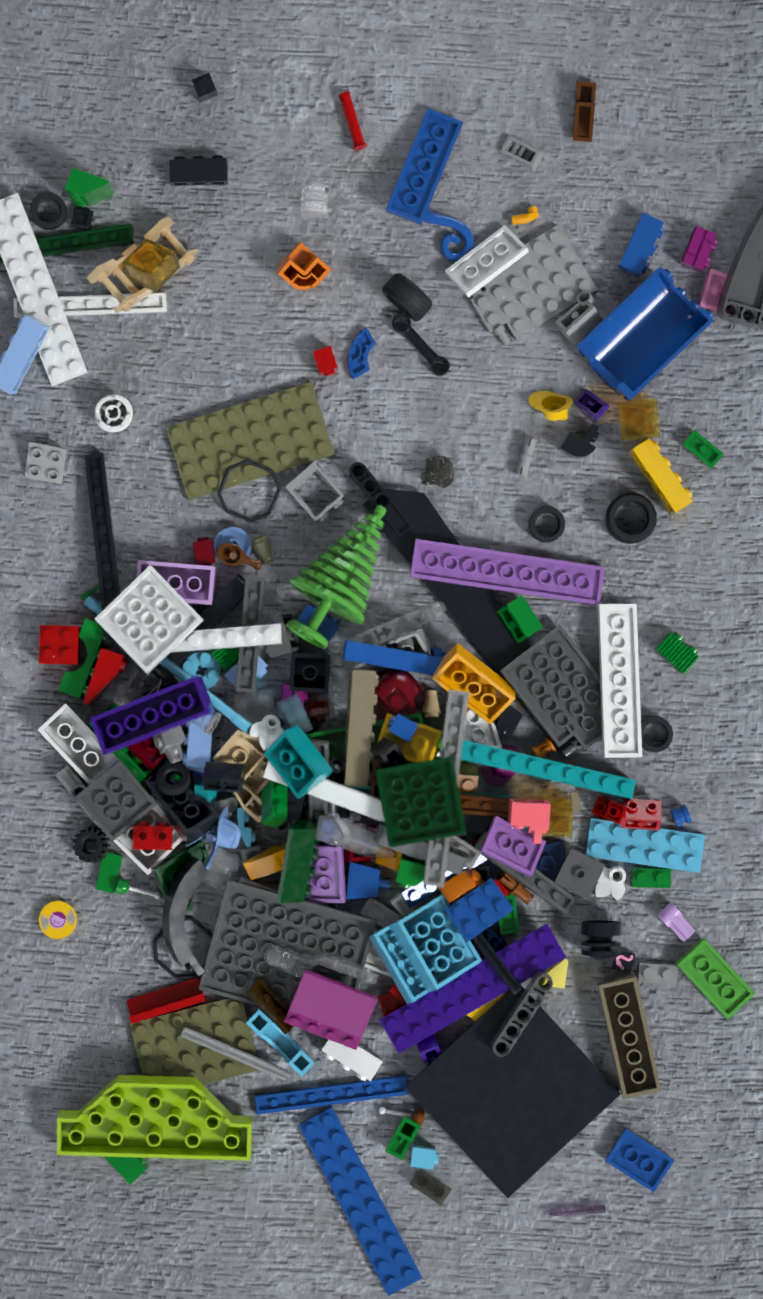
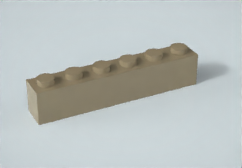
M350 668L343 757L345 767L342 771V784L344 786L368 787V782H371L372 778L369 763L373 761V754L370 748L371 744L374 743L372 724H375L376 721L373 706L377 704V694H374L379 680L378 674L373 669Z

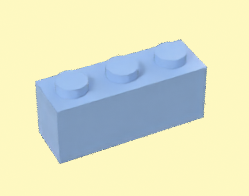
M214 713L205 716L203 725L205 731ZM203 718L186 724V727H189V734H185L184 746H188L187 753L183 754V764L186 765L188 771L204 772L206 761L211 762L213 732L209 735L203 732Z

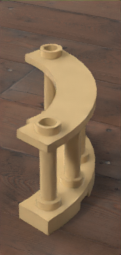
M170 217L161 219L144 235L145 240L138 246L133 244L122 252V258L117 261L111 259L106 263L98 265L87 277L91 284L98 281L103 283L120 304L114 309L116 313L120 311L127 312L134 304L167 282L185 265L188 266L195 261V255L199 250L196 248L187 251L171 232L170 227L175 222ZM161 236H165L182 256L173 266L155 247L156 244L154 242ZM145 250L147 252L150 251L166 270L156 280L138 260V256ZM128 263L132 264L149 285L139 291L123 273L122 267ZM111 274L117 276L132 295L125 298L108 277Z

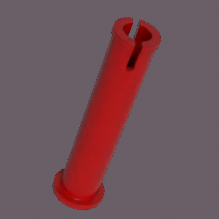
M343 92L338 97L340 98L354 144L353 151L362 150L368 145L364 141L350 92Z

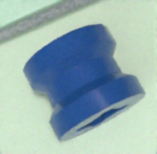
M685 804L681 805L679 809L670 810L677 827L682 826L685 822H692Z

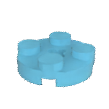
M197 652L190 655L183 664V670L191 677L202 676L196 673L199 666L202 668L206 667L207 671H205V676L202 678L206 689L212 688L220 678V664L209 653Z

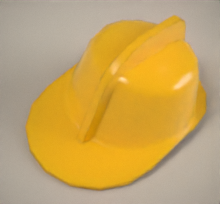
M537 391L528 398L529 405L542 411L544 417L550 421L567 420L568 408L573 403L569 396L550 391Z

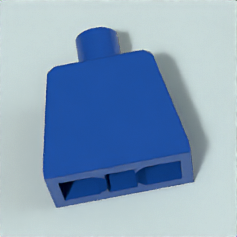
M350 862L346 899L378 897V889L390 890L391 878L380 877L379 868Z

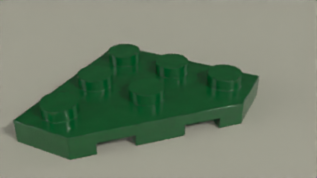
M196 841L152 868L164 898L175 875L192 856L200 859L203 865L207 864L209 855L203 841ZM195 891L189 900L186 912L192 909Z

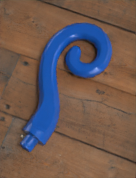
M428 208L423 222L451 227L457 230L464 239L465 245L462 251L453 253L448 248L449 243L459 244L461 239L456 234L445 235L440 244L441 252L445 258L457 262L474 249L475 244L472 232L463 222L447 215L434 213Z

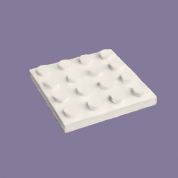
M151 565L95 618L147 674L203 621L198 613Z

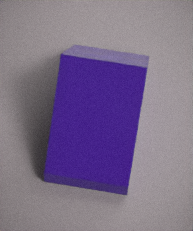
M588 389L573 402L594 423L610 407Z

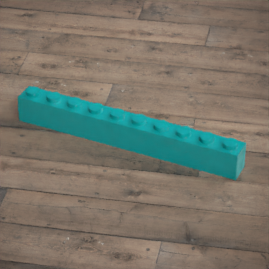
M463 740L461 760L629 799L633 797L636 780Z

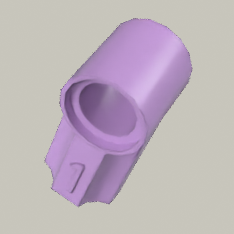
M670 902L657 916L684 942L693 935L695 930L681 916L682 913Z

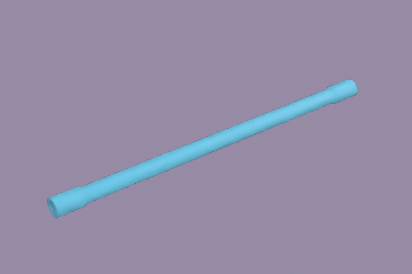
M90 595L85 600L84 605L99 615L102 612L101 603ZM167 657L160 662L163 667L182 682L193 678ZM207 689L213 707L230 719L240 730L247 733L253 724L242 715L236 713Z

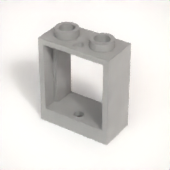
M315 462L310 464L285 486L287 491L315 522H323L330 515L328 512L333 507L336 510L344 503L342 500L345 498L344 495ZM315 472L337 496L317 515L295 492Z

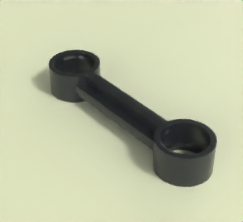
M396 315L392 320L394 332L403 334L429 362L431 372L435 376H445L449 371V361L445 357L438 356L411 327V320L407 315ZM403 317L407 319L408 328L403 331L395 328L397 318ZM437 360L446 362L447 369L445 372L436 373L433 369L434 362Z

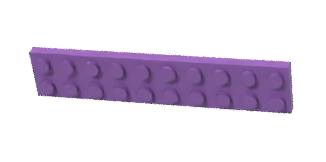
M415 539L410 578L599 605L605 567Z

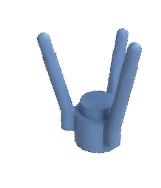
M215 825L207 830L204 836L196 840L198 841L206 837V841L214 845L205 867L206 870L209 869L216 853L215 845L217 842L218 826Z

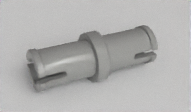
M525 437L522 453H519L518 456L520 460L515 472L516 475L527 477L530 462L534 459L532 455L537 440Z

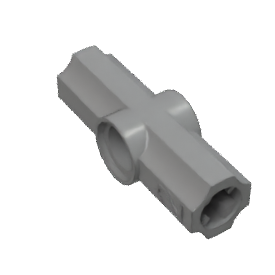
M67 765L55 776L68 790L71 797L77 801L91 820H93L75 798V791L78 787L85 789L88 786Z

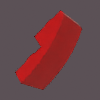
M598 795L591 813L621 825L628 807Z

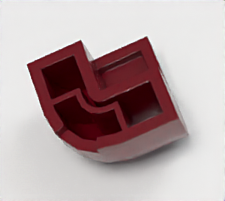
M390 669L379 677L378 686H375V692L395 714L424 689L408 671Z

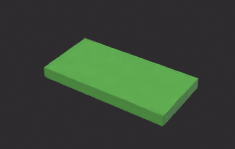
M704 937L675 963L727 1020L756 994Z

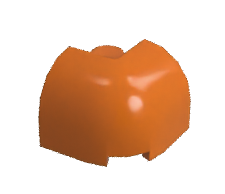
M301 242L283 258L276 269L279 276L298 290L315 288L331 271V268Z

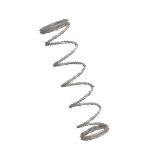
M137 667L127 682V689L130 690L141 680L140 695L145 697L156 688L159 691L162 680L148 694L142 695L141 688L146 672L141 676L142 668ZM216 712L206 731L203 729L205 717H203V732L208 733V735L213 732L220 720L221 713Z

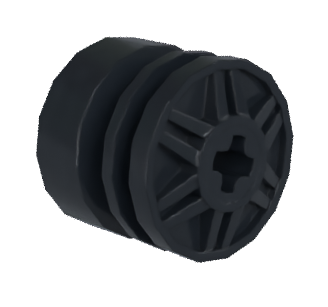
M611 920L581 921V934L590 936V940L581 941V945L590 946V948L581 949V955L592 958L620 956L621 950L613 949V947L621 946V942L613 940V937L621 935L622 922Z

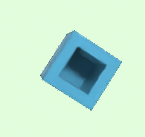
M412 1145L410 1167L433 1170L434 1164L438 1165L439 1153H436V1147Z

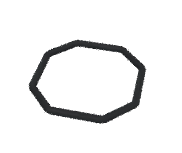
M243 460L226 469L217 495L226 513L248 522H255L272 513L281 491V486L275 472L271 468L251 460ZM246 463L270 472L277 487L268 512L252 519L228 510L221 495L230 470Z
M185 917V921L191 920L211 937L212 941L213 934L194 917ZM162 929L153 940L155 962L175 979L197 978L198 975L196 974L177 976L158 959L157 941L163 935Z

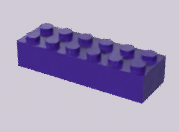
M195 676L90 718L102 753L107 755L213 714L215 710L202 676Z

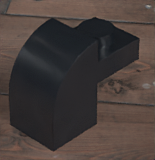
M592 423L583 439L569 432L559 451L576 459L589 456L596 449L590 442L595 443L600 434L597 432L599 426Z

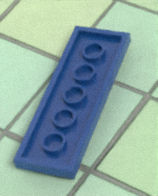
M429 108L427 109L386 207V212L422 225L462 128V121Z

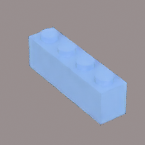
M25 315L19 320L17 325L19 328L16 334L11 336L9 340L10 345L0 358V389L8 394L17 393L50 329L49 325L31 315Z

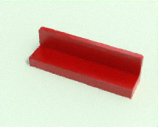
M197 977L128 999L126 1002L130 1012L131 1024L205 1001L204 991L199 990L200 978Z

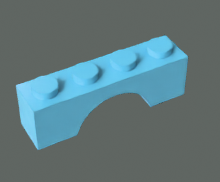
M260 1008L246 1021V1024L257 1035L273 1046L301 1077L315 1064L316 1060L288 1033L284 1034Z

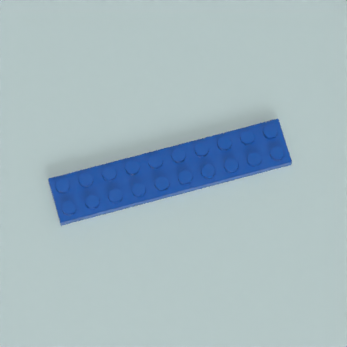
M333 1106L298 1124L387 1295L390 1296L422 1279L416 1263Z

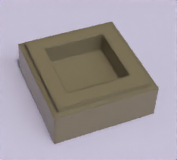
M577 791L569 792L571 811H580L579 793Z

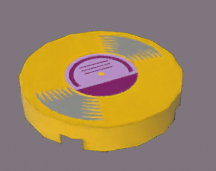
M60 900L45 905L39 915L41 930L48 937L54 939L65 938L72 934L78 921L73 906Z

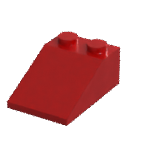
M101 648L83 704L91 705L121 675L122 671H126L129 662L126 660L127 656Z

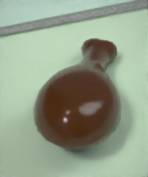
M223 543L216 550L217 557L226 565L247 564L255 570L261 569L263 562L260 559L254 560L247 557L236 544Z

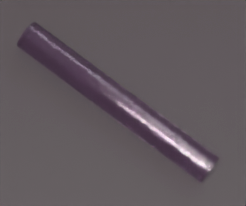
M605 1205L552 1208L547 1209L548 1217L606 1213Z

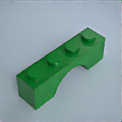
M85 618L79 637L85 642L87 647L86 661L79 669L65 672L58 689L78 698H82L83 695L86 696L89 687L87 683L89 678H92L95 669L94 665L98 659L103 641L106 642L104 628L98 622Z

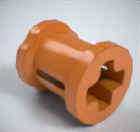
M548 737L538 746L532 747L535 755L539 758H544L549 753L557 751Z

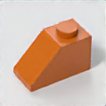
M475 869L465 870L462 874H458L445 882L444 887H439L448 902L452 903L460 900L482 885L484 880Z

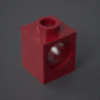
M208 537L197 538V542H193L196 565L216 564L213 540H209Z

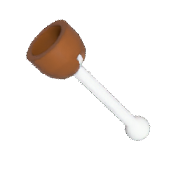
M385 1107L379 1108V1113L382 1115L387 1113L409 1117L415 1123L423 1126L424 1110H415L412 1114L387 1110Z

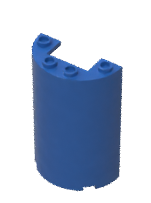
M661 267L650 275L577 345L579 353L583 358L587 357L588 365L619 396L623 393L625 395L623 398L627 401L633 399L714 321L713 314L708 309L704 310L702 307H699L695 301H689L685 297L686 293L684 290L673 285L672 273L668 269L663 270Z

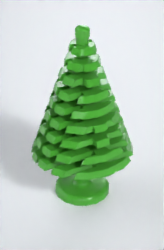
M377 505L373 515L367 514L363 518L367 524L359 521L354 526L358 531L350 529L345 533L349 539L345 537L339 538L335 541L338 546H329L326 550L328 553H321L317 557L319 561L314 560L308 565L310 569L304 568L299 572L301 577L295 576L290 580V583L297 591L318 604L307 625L295 620L288 621L286 627L294 634L319 648L326 649L328 640L318 633L317 629L328 610L352 623L363 624L364 616L362 613H365L367 608L363 600L367 601L369 599V592L365 588H371L372 581L368 576L373 577L374 569L371 564L376 565L377 560L373 553H378L379 546L373 540L380 541L381 536L380 532L375 528L383 529L384 522L381 518L384 517L387 511L385 507Z

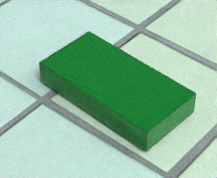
M109 852L102 859L95 889L115 893L123 855Z

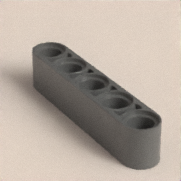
M380 821L373 839L378 844L389 848L385 823ZM429 841L392 847L390 849L427 862ZM449 845L446 870L454 874H462L469 855Z
M538 972L533 976L491 1040V1048L497 1056L503 1057L510 1052L552 988L553 980L547 972ZM547 977V983L539 985L538 981L540 978ZM530 994H537L535 1001H528ZM519 1010H526L524 1017H517ZM515 1026L516 1030L514 1033L508 1034L506 1033L507 1028ZM499 1042L505 1043V1047L502 1050L496 1049V1045Z

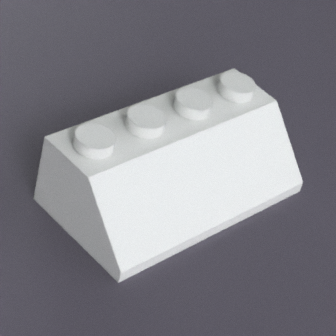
M66 703L38 729L45 739L89 785L119 760L113 753L103 755L94 732Z

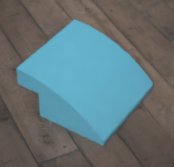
M443 894L369 936L407 1004L441 988L482 962L472 942L468 941L466 943L445 914L444 910L450 907V904Z

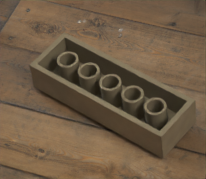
M631 975L597 983L621 1096L623 1099L661 1091L636 976Z

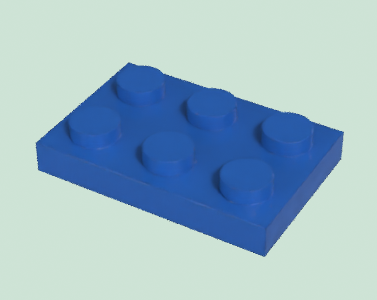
M490 878L445 909L444 912L467 943L514 909L494 880Z
M625 1128L605 1158V1161L650 1191L655 1192L673 1164L674 1159Z

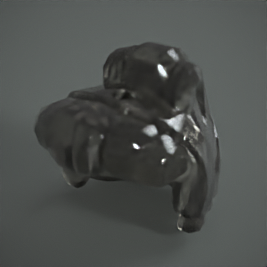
M434 456L431 459L427 458L425 460L426 472H422L420 475L421 482L424 485L437 484L441 488H447L452 484L454 469L449 457Z

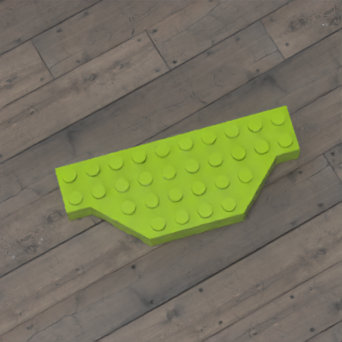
M117 1075L80 1110H60L57 1117V1155L251 1161L252 1116L233 1115L196 1077Z

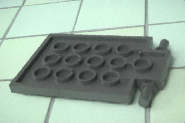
M560 624L499 671L557 747H560L572 736L575 738L571 745L561 752L565 758L581 748L585 751L602 737L600 676Z

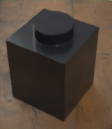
M210 73L192 79L200 103L218 96Z
M508 706L500 714L495 724L498 727L497 731L506 736L508 733L513 734L523 713Z

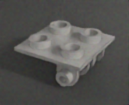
M29 441L25 478L62 485L65 461L68 457L67 449Z

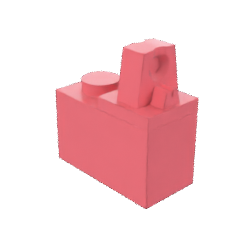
M509 798L508 822L513 828L523 829L524 826H527L528 832L532 833V842L541 844L542 833L549 831L551 804L548 800Z

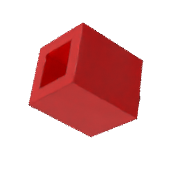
M331 346L313 351L320 376L329 377L336 374L335 371L338 370V366Z

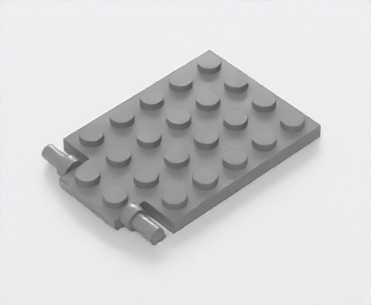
M559 225L525 244L529 252L483 287L486 291L483 292L480 288L472 294L473 298L470 301L490 333L494 332L496 336H499L504 346L510 344L511 341L506 335V329L503 325H507L515 340L578 303L577 296L579 293L589 291L593 294L598 290Z

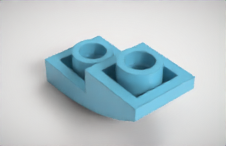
M238 807L237 817L241 836L245 845L251 847L252 843H255L256 831H252L253 827H245V823H249V814L242 807Z

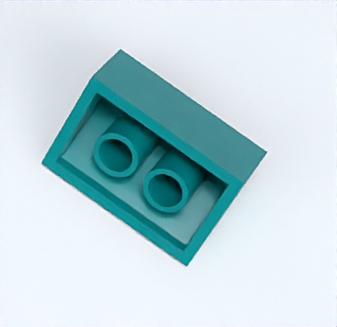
M299 725L284 730L263 753L297 799L322 783L333 771Z

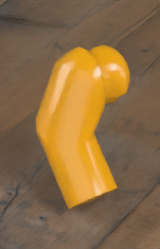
M531 206L528 207V213L512 215L513 225L525 224L538 218V208Z

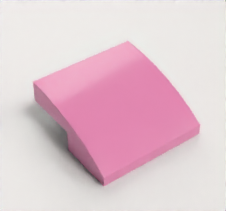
M708 269L698 302L699 307L717 312L727 274ZM726 306L725 311L728 315H730L731 310L728 306Z

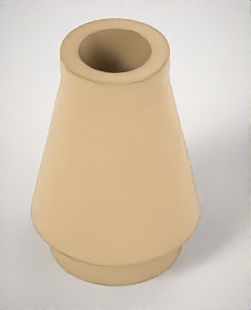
M427 690L425 691L422 708L423 718L437 719L441 713L437 691Z

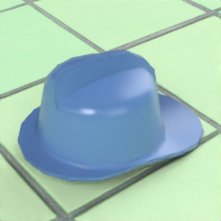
M224 807L220 815L215 850L218 847L237 848L241 838L239 826L228 819V807Z

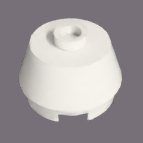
M110 394L99 400L95 407L94 416L97 424L103 430L114 433L124 430L130 424L133 410L126 398L121 395Z

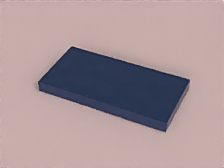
M562 839L545 843L535 868L552 881L555 880L566 858ZM488 860L492 868L493 880H498V877L502 878L500 875L504 871Z

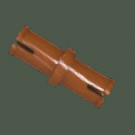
M505 871L501 873L500 876L502 878L498 877V881L507 887L512 895L515 894L526 905L532 901L530 898L533 899L534 895Z

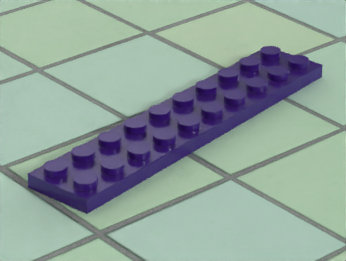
M547 923L496 952L519 984L566 958ZM485 958L482 962L441 988L425 994L412 1003L401 1006L380 1018L379 1021L399 1054L510 989Z

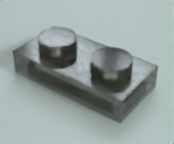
M422 1168L417 1170L409 1182L411 1186L440 1206L452 1190V1188Z

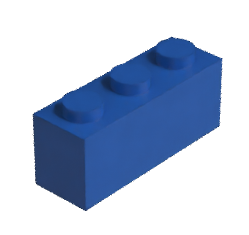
M645 213L642 214L619 264V269L637 277L641 273L645 274L649 263L646 261L649 255L653 257L657 248L654 243L657 238L661 239L665 228H662L663 221Z

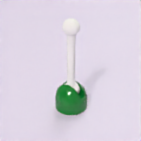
M118 878L115 893L124 894L131 890L154 896L155 899H160L162 896L160 892L154 893L131 887L126 879Z

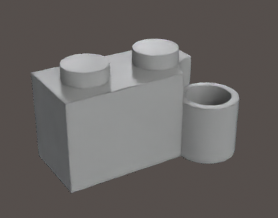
M589 291L579 293L577 296L578 303L555 322L562 334L573 345L603 320L596 310V301Z

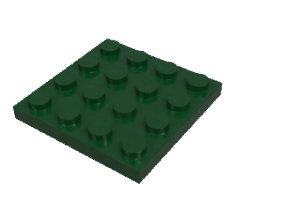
M453 756L376 770L389 848L467 834Z

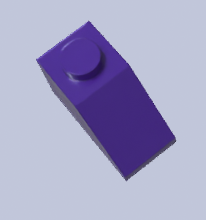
M434 1034L417 1043L426 1066L442 1053Z

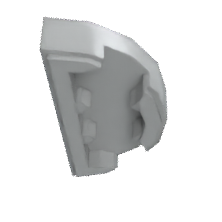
M236 796L215 801L214 809L219 814L217 819H220L224 807H228V817L237 811L240 803Z

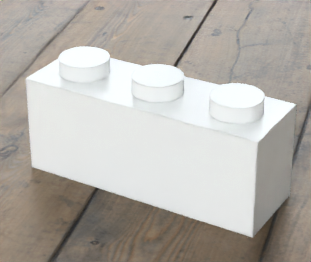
M327 1039L321 1050L326 1058L331 1061L336 1059L341 1062L339 1065L347 1071L352 1069L357 1073L356 1076L363 1081H366V1079L371 1081L383 1062L382 1058L360 1044L354 1050Z

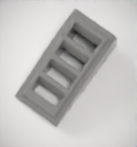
M508 135L500 150V153L533 171L537 169L544 156L542 151ZM512 143H515V146L513 147L511 153L508 152ZM522 147L519 154L516 156L515 154L518 148ZM526 150H528L529 152L527 156L525 157V159H522Z

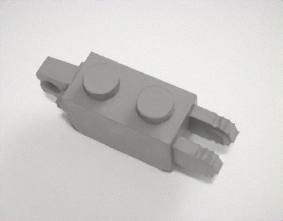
M181 726L153 737L154 744L159 749L160 754L165 753L171 763L180 762L184 758L181 744L185 739V735Z

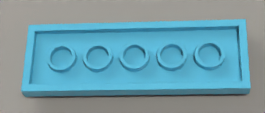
M590 818L585 855L594 858L700 873L705 835L662 828L660 830L621 828L620 824L612 821Z

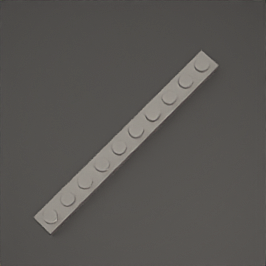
M449 690L440 758L453 756L458 781L469 692ZM450 837L429 841L424 885L444 887Z

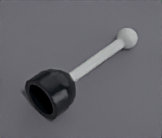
M339 757L331 759L329 763L333 770L330 780L333 782L338 780L337 774L341 773L345 767L344 760Z

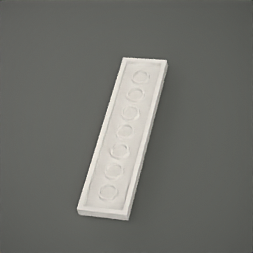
M599 604L597 609L603 758H641L642 736L637 604Z

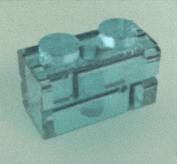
M298 694L276 703L277 707L274 709L278 718H283L285 725L282 726L284 730L298 725L304 733L313 729Z

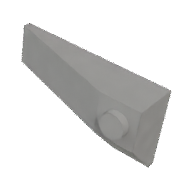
M423 628L399 635L382 646L431 655L430 642ZM363 663L353 665V668L373 669L376 671V674L392 669Z

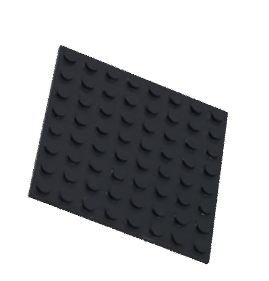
M523 987L516 994L509 990L405 1086V1089L507 1198L517 1191L621 1095L615 1086L541 1006H539L506 1056L500 1057L493 1052L491 1040L525 990ZM531 995L528 996V1001H535ZM519 1010L517 1017H524L526 1010ZM509 1026L506 1030V1033H514L516 1027ZM499 1042L496 1045L497 1050H502L505 1047L504 1042Z

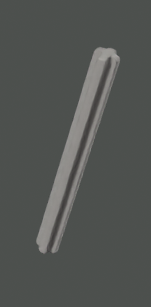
M184 1027L181 1032V1037L281 1080H286L288 1077V1070L188 1027Z

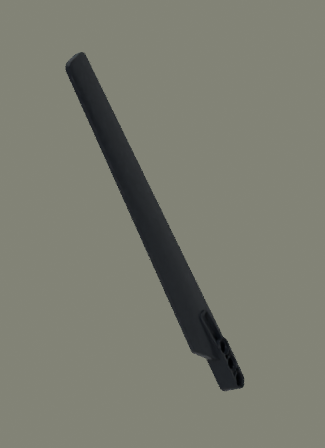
M355 462L350 466L351 478L369 499L362 504L368 514L373 515L374 509L378 505L376 502L378 497L383 496L387 499V504L383 506L387 511L384 517L381 518L384 522L383 529L381 530L410 566L412 564L415 539L460 545L425 493L383 488L363 463ZM355 467L363 469L364 472L361 476L353 474L352 471ZM367 482L375 484L373 491L365 489L364 486ZM421 579L494 672L505 680L499 671L531 646L526 639L517 643L497 612L503 608V605L491 589ZM516 694L515 698L518 700V702L522 705V707L526 710V712L530 715V717L534 720V722L538 725V727L542 730L546 737L549 738V740L558 750V752L561 755H563L561 752L565 750L568 746H570L571 742L575 738L572 736L560 747H557L555 743L552 741V739L545 732V730L542 728V726L535 719V717L532 715V713L522 702V700Z

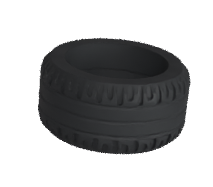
M395 273L382 288L385 297L413 321H420L432 307V301L416 284L400 273Z
M626 493L618 496L611 502L605 515L606 527L611 536L625 544H636L648 538L655 529L657 522L656 510L651 501L637 493ZM628 502L639 504L647 514L645 528L640 533L634 535L621 532L615 523L617 509L622 504Z

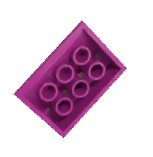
M305 969L284 1022L356 1050L378 997Z

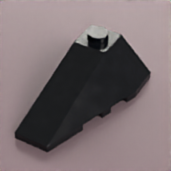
M156 771L143 779V783L176 832L188 846L204 836L219 814L206 799L196 796L190 789L175 796L162 793L156 785ZM168 775L166 776L165 780L167 783H177L176 780L172 779Z

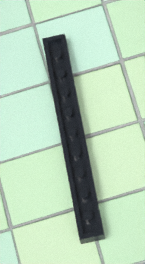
M104 453L84 455L103 611L121 593ZM104 629L106 644L117 643Z

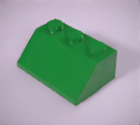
M73 167L65 187V191L70 200L73 201V204L82 208L84 205L90 207L115 193L109 180Z
M402 853L396 874V882L399 883V886L410 888V886L415 887L423 882L426 862Z

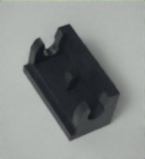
M206 761L202 776L204 790L242 793L245 775H243L244 764Z

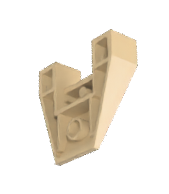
M238 729L213 759L215 762L244 764L243 775H245L243 791L242 793H233L244 811L259 823L262 818L260 816L262 815L261 790L270 781V779L263 777L269 760L263 754L265 751L260 746L259 737H251L248 732L244 733Z

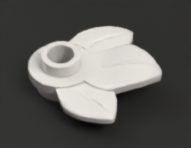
M266 715L261 722H256L252 725L249 736L259 737L260 746L263 751H266L284 730L280 727V721L276 716ZM269 721L274 723L273 727L268 724Z
M613 866L610 869L604 867L596 884V897H606L612 894L616 900H619L624 895L625 886L623 882L626 879V873L620 866ZM614 872H619L620 876L618 879L613 878Z

